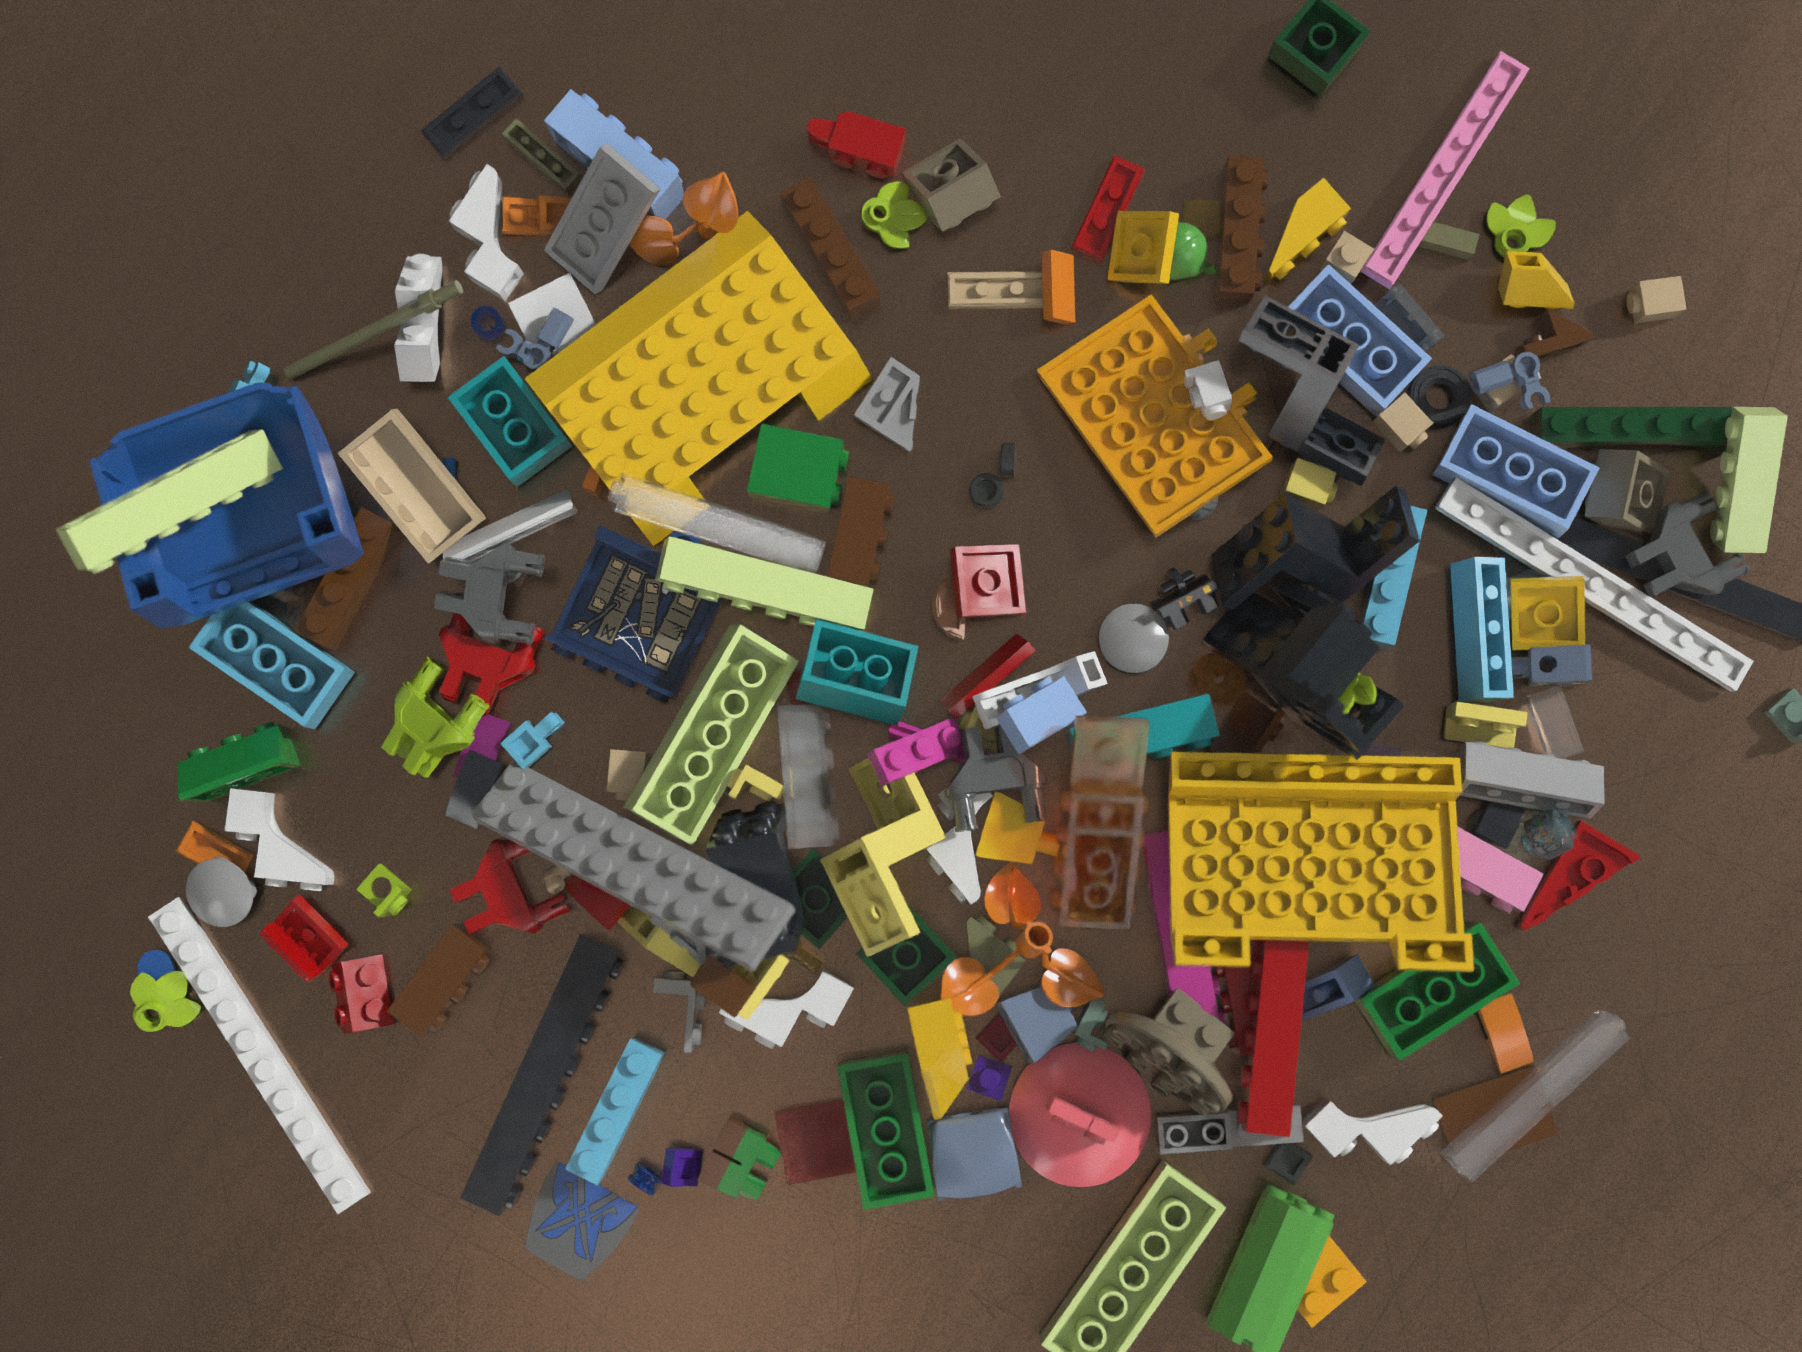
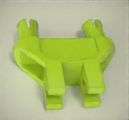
M427 656L412 680L403 683L398 690L395 698V724L381 746L389 755L395 756L397 753L401 758L406 759L402 767L410 774L416 775L418 772L425 778H429L444 755L464 750L471 745L475 739L473 731L485 711L490 707L478 696L470 694L455 719L452 718L430 698V691L446 668L437 660Z

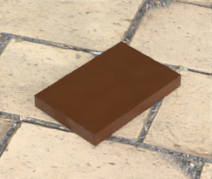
M1529 1065L1431 1098L1434 1108L1442 1115L1439 1122L1454 1166L1457 1168L1558 1135L1534 1065Z

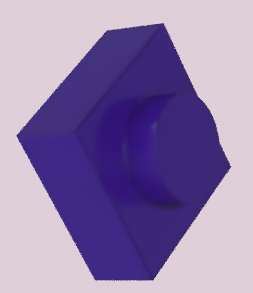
M978 1055L967 1090L1001 1101L1012 1066Z
M666 1148L661 1184L667 1186H698L697 1180L699 1178L703 1151L695 1148Z

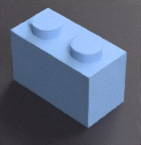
M1064 676L1055 682H1052L1049 677L1032 687L1033 695L1024 699L1022 694H1019L1003 704L1006 711L996 719L1018 754L1023 753L1087 713Z

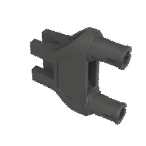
M1703 491L1681 504L1678 502L1666 504L1656 521L1649 543L1625 556L1631 568L1653 557H1656L1665 574L1641 586L1644 593L1649 597L1671 587L1698 594L1717 595L1722 592L1724 584L1750 572L1749 563L1734 568L1736 564L1746 560L1745 556L1741 553H1736L1734 556L1716 565H1712L1695 535L1690 522L1716 510L1714 501L1700 506L1701 503L1712 498L1709 492Z
M503 543L477 561L446 557L445 560L440 561L438 575L465 580V592L458 593L442 590L440 594L437 593L435 596L434 609L462 614L476 633L488 643L496 644L503 639L532 645L534 639L532 631H535V623L505 619V615H503L508 574L514 571L541 577L544 566L541 565L545 563V555L515 551V548L510 543Z
M1000 724L994 728L998 752L996 754L984 755L979 727L965 728L961 732L964 762L945 790V798H948V801H952L956 826L955 832L978 829L973 798L976 797V794L1017 789L1022 794L1025 823L1048 820L1042 789L1047 784L1046 776L1022 753H1017Z

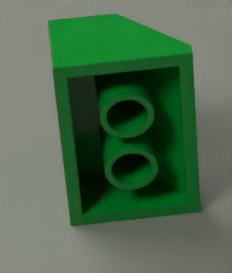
M268 722L253 728L254 734L244 738H242L241 734L233 735L221 740L222 746L209 750L208 747H202L187 753L188 759L178 762V796L180 801L205 803L230 793V789H242L300 767L301 764L288 728L281 725L275 726L274 722Z

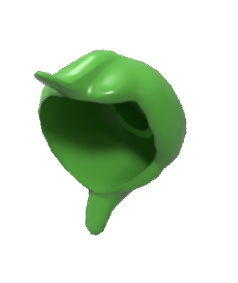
M1178 222L1169 279H1185L1198 276L1201 273L1215 274L1216 267L1207 262L1208 245L1205 236L1197 227L1189 223Z

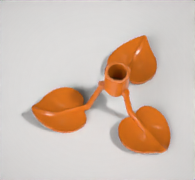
M720 172L710 178L691 184L684 192V207L689 216L695 220L690 227L681 234L673 236V228L667 220L656 216H645L629 243L631 248L648 263L666 266L673 263L679 255L676 243L684 240L695 230H698L699 234L706 240L711 239L717 233L731 231L738 221V206L733 188L725 172Z
M1009 862L992 877L986 887L983 904L987 916L993 923L1005 925L1011 922L1014 930H1023L1016 939V949L988 973H985L983 965L975 959L963 957L954 960L944 970L940 990V1000L950 998L953 1012L961 1010L962 1016L981 1015L989 1011L999 998V989L990 979L1020 955L1032 959L1041 954L1042 966L1047 969L1041 977V987L1046 997L1055 1005L1064 1008H1074L1100 999L1105 995L1097 974L1078 953L1060 948L1051 954L1048 961L1049 954L1051 953L1049 946L1053 939L1052 932L1046 924L1033 922L1040 913V896L1033 884L1019 871L1014 862Z

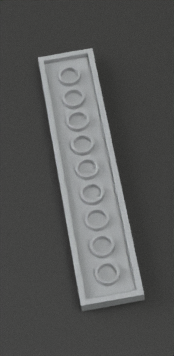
M515 760L509 764L493 785L491 791L486 794L471 814L474 820L751 971H754L795 912L792 904L528 767L522 769Z

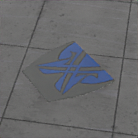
M556 1161L536 1199L530 1218L525 1250L577 1280L582 1281L603 1263L619 1245L630 1229L640 1208L601 1185H595L565 1170L566 1165Z

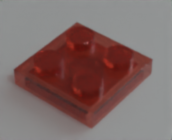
M843 1100L774 1114L787 1185L856 1172Z

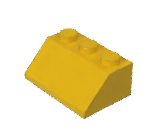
M950 998L907 1008L934 1120L942 1119L969 1079L966 1065L973 1064L961 1010L953 1012Z

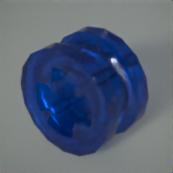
M481 306L472 313L470 319L471 327L480 338L493 340L503 332L504 320L495 308ZM490 315L492 320L496 322L494 327L489 326L491 329L489 331H485L482 325L479 324L481 318L485 321L484 316Z
M637 1163L635 1165L636 1173L630 1174L627 1179L638 1189L654 1196L657 1192L655 1186L661 1184L662 1177L646 1165Z

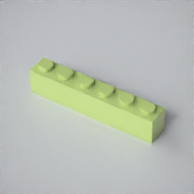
M263 429L249 430L55 530L76 568L79 570L91 569L93 573H96L114 564L113 557L123 552L126 555H131L144 549L147 546L145 543L147 539L155 535L163 538L179 530L177 524L185 519L190 518L191 521H195L211 513L210 506L220 501L224 505L243 496L241 490L253 485L254 488H258L271 482L274 479L272 474L283 468Z
M670 536L664 540L655 581L662 582V588L668 591L683 593L684 588L698 591L697 597L704 600L718 602V598L722 597L732 600L731 606L744 610H752L753 605L766 608L765 614L768 616L786 619V614L800 617L799 623L814 627L815 621L818 619L859 631L865 629L874 590L873 588Z

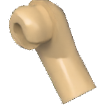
M554 864L544 872L542 884L546 886L549 893L556 894L564 889V879L571 873Z

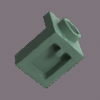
M1790 688L1763 712L1791 743L1802 742V696L1794 688Z
M1097 999L1084 1005L1076 1021L1078 1027L1072 1032L1079 1036L1076 1041L1077 1044L1093 1052L1097 1047L1106 1050L1109 1045L1106 1041L1091 1034L1093 1028L1100 1029L1108 1013L1104 1009L1107 1002L1102 999Z

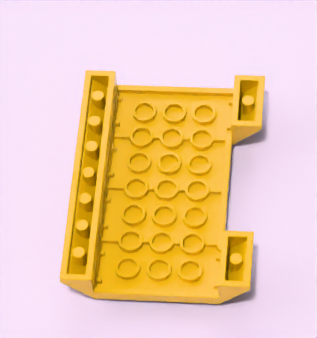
M747 211L738 218L736 226L731 231L717 233L527 376L525 380L654 547L709 505L689 478L691 474L797 394L817 421H819L866 386L873 378L855 347L774 238Z
M1171 752L1168 786L1170 940L1175 966L1249 967V940L1387 942L1389 943L1397 970L1472 972L1474 970L1472 935L1464 934L1456 799L1462 793L1460 758L1361 756L1356 760L1349 755Z

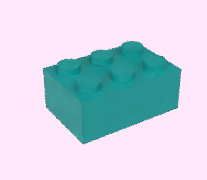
M505 356L448 396V399L489 454L516 487L572 447Z
M816 619L809 638L795 699L898 725L906 708L918 646Z

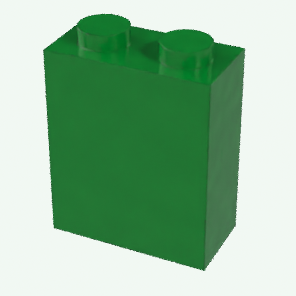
M761 424L747 489L749 497L831 513L832 504L839 505L842 485L837 484L839 470L846 471L849 451L844 450V440Z

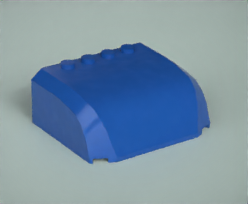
M259 382L121 431L109 441L112 445L97 459L92 458L90 460L102 505L249 430L263 429L283 468L272 474L274 479L271 482L258 488L250 485L241 490L243 496L224 505L220 501L210 506L211 513L195 521L187 518L177 524L179 530L163 538L155 535L145 541L147 546L144 549L131 555H126L125 552L117 555L118 565L133 612L159 628L183 626L352 565L364 555L328 441L312 408L297 386H291V388L277 387L269 383Z

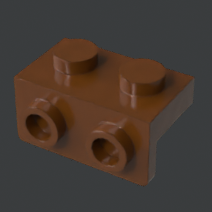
M1244 692L1220 727V735L1213 738L1211 741L1212 745L1207 747L1206 752L1266 754L1262 749L1268 739L1273 742L1281 732L1284 724L1280 720L1285 712L1280 708L1273 711Z

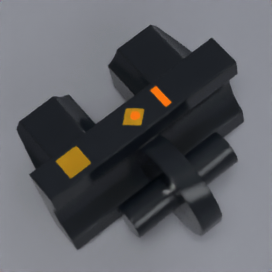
M1175 567L1167 570L1170 580L1160 585L1164 595L1150 602L1153 610L1173 630H1177L1189 622L1183 607L1194 602L1198 612L1201 614L1209 613L1218 608L1214 591L1219 588L1215 579H1209L1205 573L1195 578L1191 569L1180 574Z

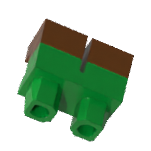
M731 1115L697 1181L734 1198H737L738 1194L744 1197L758 1200L766 1181L751 1174L750 1171L755 1162L773 1170L782 1151L766 1141L767 1135L755 1131Z

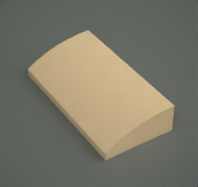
M398 408L390 410L338 452L342 460L428 564L487 519Z

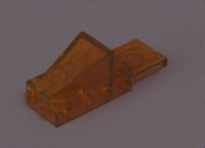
M1075 715L1070 777L1067 778V789L1061 790L1059 797L1062 823L1057 824L1056 843L1061 845L1060 856H1054L1053 876L1058 878L1057 889H1051L1050 909L1056 910L1059 926L1130 930L1132 914H1136L1138 905L1137 893L1134 892L1135 881H1140L1141 861L1138 860V851L1144 847L1145 833L1144 827H1141L1142 815L1146 816L1148 811V795L1142 792L1149 733L1148 719Z

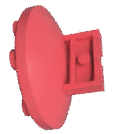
M1076 1042L1055 1046L1035 1063H1029L1015 1082L1011 1093L1009 1118L1016 1147L1025 1161L1036 1172L1058 1184L1072 1187H1090L1115 1179L1129 1169L1137 1160L1149 1136L1151 1104L1144 1082L1133 1066L1123 1057L1108 1048L1104 1050L1097 1047L1093 1052Z

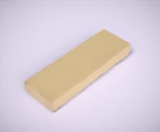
M1042 271L948 272L947 274L948 309L1043 308Z

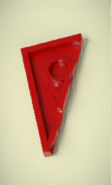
M1577 821L1516 927L1526 931L1533 926H1537L1557 910L1568 906L1590 892L1599 883L1610 879L1613 874L1622 868L1638 861L1640 855L1585 822Z

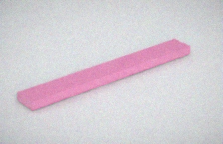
M1502 51L1499 52L1360 272L1391 289L1530 68Z

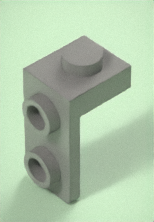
M664 971L663 977L654 978L653 993L688 995L684 1053H692L694 1045L701 1044L702 1024H696L697 1010L704 1009L705 997L691 987V979H684L685 972Z

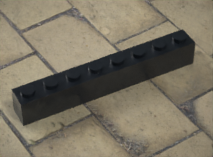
M586 933L580 934L460 1199L497 1216L505 1212L506 1208L513 1209L521 1192L520 1189L516 1188L521 1175L528 1176L536 1159L535 1156L531 1155L536 1142L543 1143L551 1124L546 1122L551 1109L558 1110L566 1091L561 1089L566 1076L573 1077L579 1065L580 1058L576 1057L581 1043L584 1045L588 1044L594 1032L595 1025L590 1024L596 1011L602 1012L608 1001L610 993L605 991L611 978L616 980L623 968L625 960L620 959L623 950Z

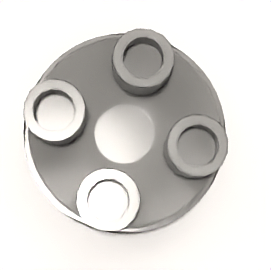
M1126 604L1114 609L1104 619L1099 632L1102 656L1115 668L1128 673H1140L1156 666L1164 657L1169 643L1168 629L1162 617L1152 608L1141 604Z
M221 856L198 864L189 874L186 883V896L193 912L204 922L217 927H228L242 921L249 913L253 898L257 893L256 885L248 879L246 874L237 865Z

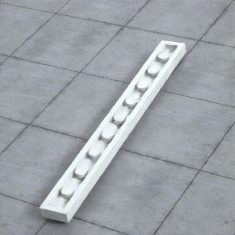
M1457 477L1451 480L1435 507L1439 512L1544 577L1584 576L1586 603L1730 692L1738 690L1754 662Z
M177 897L148 916L336 1213L343 1212L371 1193L183 897Z

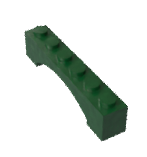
M1541 407L1530 415L1531 434L1561 449L1622 444H1665L1703 447L1704 449H1726L1728 439L1725 435V424L1727 419L1731 417L1732 407Z

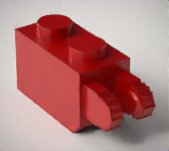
M850 111L839 114L836 122L824 118L821 120L820 117H815L807 124L808 140L814 146L818 145V147L828 150L829 158L833 159L836 165L844 168L857 166L866 169V173L877 178H885V176L894 178L906 142V128Z

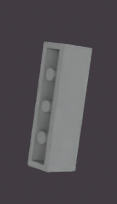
M1480 741L1466 742L1454 757L1460 758L1462 793L1460 796L1543 811L1552 809L1554 813L1591 819L1605 804L1604 766L1590 764L1586 760L1572 761L1556 758L1552 754L1538 755L1522 752V750L1513 747L1499 748L1488 746Z

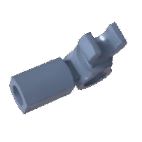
M553 307L536 337L538 339L536 344L529 340L524 342L523 338L516 331L506 329L505 333L514 339V343L509 348H504L498 344L496 349L506 357L513 358L517 356L518 362L526 365L534 372L553 358V350H558L574 319Z
M1523 352L1511 358L1509 363L1501 361L1472 371L1469 374L1473 391L1477 395L1509 385L1514 379L1517 387H1521L1522 390L1520 404L1524 411L1533 408L1531 402L1532 394H1536L1539 397L1541 405L1550 402L1548 390L1539 383L1541 379L1539 373L1540 361L1531 352Z

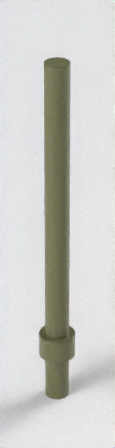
M455 280L437 290L429 289L418 295V300L284 367V374L289 380H292L424 312L430 314L440 309L442 303L462 294L463 288Z

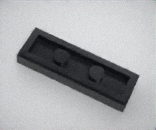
M499 66L424 127L421 132L445 160L522 97L523 94Z

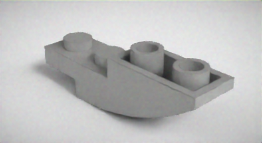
M1293 1105L1290 1137L1243 1131L1242 1123H1237L1238 1107L1226 1108L1223 1112H1209L1207 1116H1203L1198 1112H1189L1157 1117L1160 1154L1233 1149L1232 1147L1304 1142L1300 1105Z

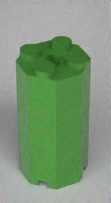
M1268 1184L1266 1190L1263 1189L1206 1320L1209 1328L1239 1345L1244 1343L1251 1346V1350L1254 1352H1279L1334 1225L1332 1221L1335 1215L1323 1208L1306 1203V1199L1289 1191L1285 1192Z

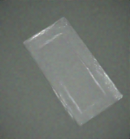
M1561 685L1525 697L1544 754H1552L1556 758L1564 759L1584 752Z

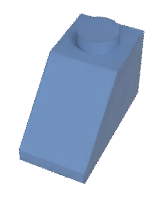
M1358 954L1331 964L1305 979L1301 1022L1351 1003L1375 986Z

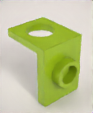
M379 863L357 888V891L377 907L373 913L380 918L397 915L407 904L406 896L412 889L383 864ZM379 877H385L391 883V892L384 898H379L372 892V884Z

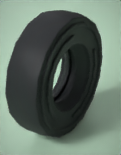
M1435 365L1425 368L1413 378L1408 388V396L1433 422L1430 427L1442 428L1453 425L1464 416L1470 406L1471 390L1467 379L1460 371L1450 366ZM1443 384L1451 391L1452 401L1447 408L1436 409L1427 402L1426 392L1431 385Z

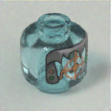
M1548 809L1528 818L1524 823L1526 834L1520 836L1528 854L1536 853L1544 861L1571 851L1574 847V839L1578 838L1577 832L1567 813L1563 812L1560 814L1555 809Z

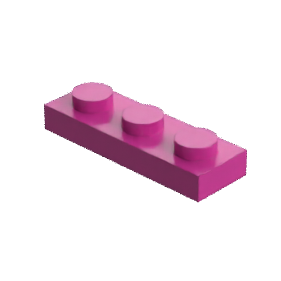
M953 717L867 753V756L881 786H885L963 753L961 732Z

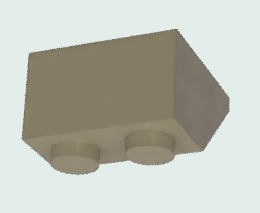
M961 138L902 172L904 179L927 212L929 219L942 232L959 225L964 218L976 211L986 209L990 206L991 202L1001 197L987 163Z
M1599 449L1597 461H1595L1594 465L1600 469L1591 484L1590 494H1588L1585 500V517L1601 526L1651 537L1662 510L1670 470L1638 450Z

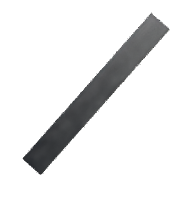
M1574 517L1569 529L1559 538L1553 536L1599 566L1640 582L1648 583L1665 574L1656 557L1633 568L1630 567L1625 556L1647 544ZM1737 578L1724 584L1722 592L1717 595L1698 594L1675 587L1665 590L1802 643L1801 602Z

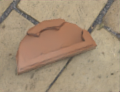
M951 575L943 579L935 588L931 600L932 615L937 626L948 637L961 641L964 640L966 618H957L953 576Z

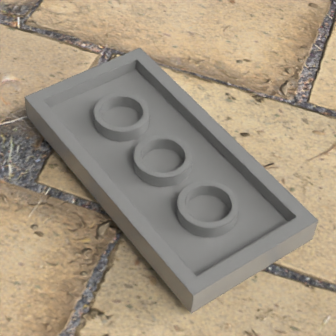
M606 143L599 147L544 251L594 294H597L605 287L658 195L660 188Z

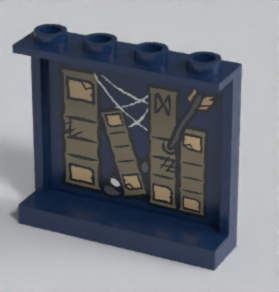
M599 525L593 537L596 543L551 636L547 634L545 639L553 643L552 651L569 659L572 653L585 658L582 665L599 673H602L603 668L616 673L614 680L633 688L635 682L648 688L645 694L663 703L667 697L676 700L724 598L719 597L718 602L698 598V591L684 588L683 593H677L663 589V583L655 581L661 553Z

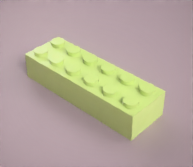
M740 624L729 625L623 808L679 841L693 846L725 791L731 776L740 765L799 661Z
M1162 1160L1039 1335L1041 1345L1050 1352H1126L1226 1207L1211 1194Z

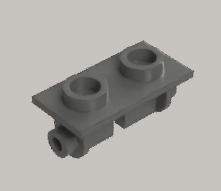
M1401 284L1394 286L1374 305L1425 352L1445 336Z

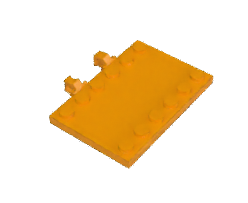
M1151 294L1037 369V375L1154 537L1157 538L1271 462L1272 455L1243 418L1247 414L1245 407L1257 399V392L1250 382L1231 394V409L1226 411L1227 413L1221 418L1206 420L1202 416L1200 407L1194 409L1189 395V388H1186L1184 384L1185 370L1204 365L1203 355L1216 346L1217 338L1209 328L1194 338L1190 334L1182 336Z

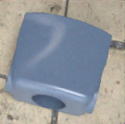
M991 1108L943 1116L942 1119L927 1121L938 1201H944L945 1197H979L997 1193L1013 1186L1015 1188H1022L1008 1108Z

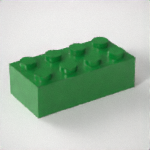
M1470 921L1464 925V934L1472 935L1474 966L1472 972L1395 969L1374 983L1375 986L1355 1000L1391 1058L1399 1061L1520 984L1481 922Z
M908 1050L838 1063L837 1069L863 1210L935 1197Z

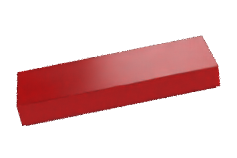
M1116 155L1113 156L1073 241L1071 250L1102 263L1114 238L1117 211L1127 210L1144 174V168Z
M1016 633L938 702L952 717L958 719L975 704L973 696L993 689L1030 657L1035 649L1026 639Z

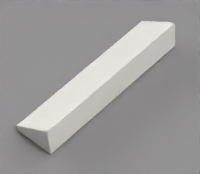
M567 489L464 536L442 553L443 560L446 557L475 561L503 543L512 544L576 514L578 510Z

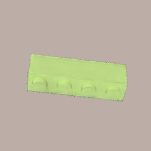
M1732 407L1731 417L1726 421L1725 435L1728 439L1726 452H1723L1720 458V469L1723 473L1721 486H1718L1715 492V503L1718 507L1716 520H1713L1710 526L1711 539L1723 552L1766 553L1788 417L1775 407Z

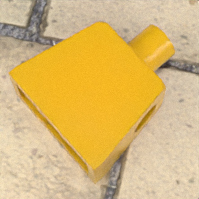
M994 792L974 856L1032 864L1036 851L1056 857L1062 837L1042 831L1045 821L1025 823L1023 804L1000 792Z

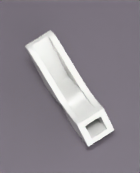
M486 164L482 172L477 171L469 183L470 190L464 199H459L453 205L449 222L455 231L480 246L479 250H473L465 263L467 268L464 271L472 282L505 302L524 273L518 264L507 258L500 249L499 232L503 182L498 177L496 170Z
M417 254L406 258L395 289L398 309L418 300V295L429 289L437 290L441 288L443 272L441 257ZM439 309L430 314L424 312L400 324V330L394 344L400 381L435 382L440 366L438 349Z
M1095 651L1076 656L1043 671L973 696L977 707V714L982 720L985 730L999 725L996 718L1006 711L1003 704L1019 694H1022L1024 699L1033 695L1032 687L1049 677L1052 682H1055L1064 676L1077 697L1108 684Z
M945 788L937 795L941 800L937 807L950 822L954 819L952 801H948V798H945ZM991 793L976 794V797L973 798L975 814L993 796ZM955 826L945 834V839L926 849L930 853L926 861L938 876L943 872L946 873L953 882L948 888L960 903L967 900L972 905L979 899L981 891L971 831L955 832Z
M230 789L225 831L236 832V839L257 841L258 835H260L254 877L266 878L265 885L287 887V881L301 882L300 889L322 891V885L334 884L333 870L287 838L279 829L274 815V793Z
M823 970L815 985L805 994L791 999H762L761 1004L754 1010L748 1020L739 1015L734 1018L722 1009L719 1013L725 1016L723 1021L725 1024L742 1032L744 1027L755 1032L756 1036L754 1039L773 1049L775 1044L780 1047L784 1045L802 1009L808 1012L806 1019L822 1028H825L827 1023L834 1026L855 986Z
M1324 1098L1302 1119V1126L1334 1158L1339 1154L1344 1156L1349 1153L1357 1144L1355 1138L1360 1135L1384 1162L1392 1165L1394 1162L1398 1164L1404 1161L1413 1151L1411 1146L1420 1137L1422 1139L1429 1137L1438 1128L1439 1124L1437 1121L1442 1115L1433 1107L1426 1104H1418L1369 1117L1356 1118L1344 1114L1332 1101Z

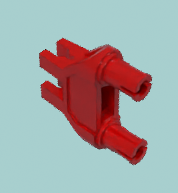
M454 613L449 626H444L439 632L450 665L439 693L443 699L456 704L467 679L480 683L475 695L490 706L484 713V715H488L500 690L523 680L534 671L536 665L534 664L533 657L545 631L535 626V631H532V634H534L532 645L517 642L514 650L508 652L471 638L468 635L471 628L470 624L462 614Z
M497 838L491 842L475 878L449 890L455 903L463 902L480 893L483 894L489 909L463 921L469 934H475L496 923L537 934L544 928V923L563 914L570 913L571 907L569 903H565L554 908L555 905L567 900L562 891L535 905L532 902L530 903L513 864L515 859L531 851L509 839L505 841L503 838Z

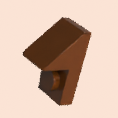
M1546 310L1539 316V322L1544 335L1539 334L1524 340V346L1514 354L1517 356L1523 352H1531L1541 360L1585 346L1594 336L1592 331L1554 311Z
M713 956L708 957L705 963L700 965L690 982L693 989L734 1018L756 989L732 966L724 968L721 957L716 959Z

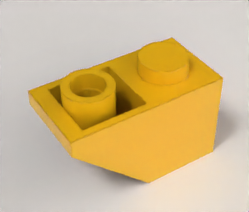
M1506 251L1498 285L1503 305H1509L1513 308L1531 306L1544 307L1548 310H1559L1560 308L1573 309L1574 300L1568 284L1542 253Z

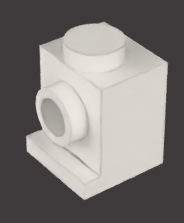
M1217 360L1185 370L1184 384L1186 388H1189V395L1194 409L1200 407L1202 416L1206 420H1215L1223 417L1227 413L1226 411L1231 409L1232 397L1220 361Z

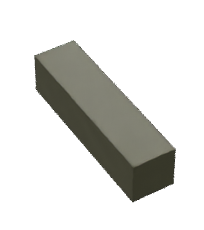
M517 118L502 133L505 141L567 195L581 182L582 177L580 173Z
M1395 212V214L1392 216L1390 224L1398 212ZM1433 222L1418 247L1470 260L1475 254L1480 234Z

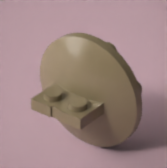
M1179 988L1172 992L1153 1019L1128 1012H1114L1105 1024L1106 1033L1104 1037L1112 1045L1116 1046L1126 1057L1125 1060L1133 1066L1139 1075L1144 1069L1150 1071L1153 1065L1160 1070L1151 1083V1086L1158 1093L1165 1097L1173 1094L1189 1103L1192 1109L1203 1116H1207L1209 1112L1225 1111L1232 1100V1094L1213 1063L1234 1035V1031L1215 1016L1209 1015L1200 1007V1004Z

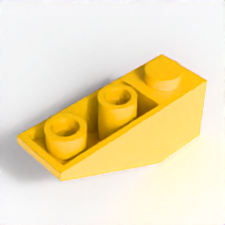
M1322 178L1298 198L1293 206L1264 277L1266 283L1275 276L1279 280L1284 278L1294 269L1295 265L1292 262L1301 254L1305 258L1310 256L1321 246V243L1318 241L1326 233H1329L1332 237L1347 224L1344 218L1351 208L1325 178Z

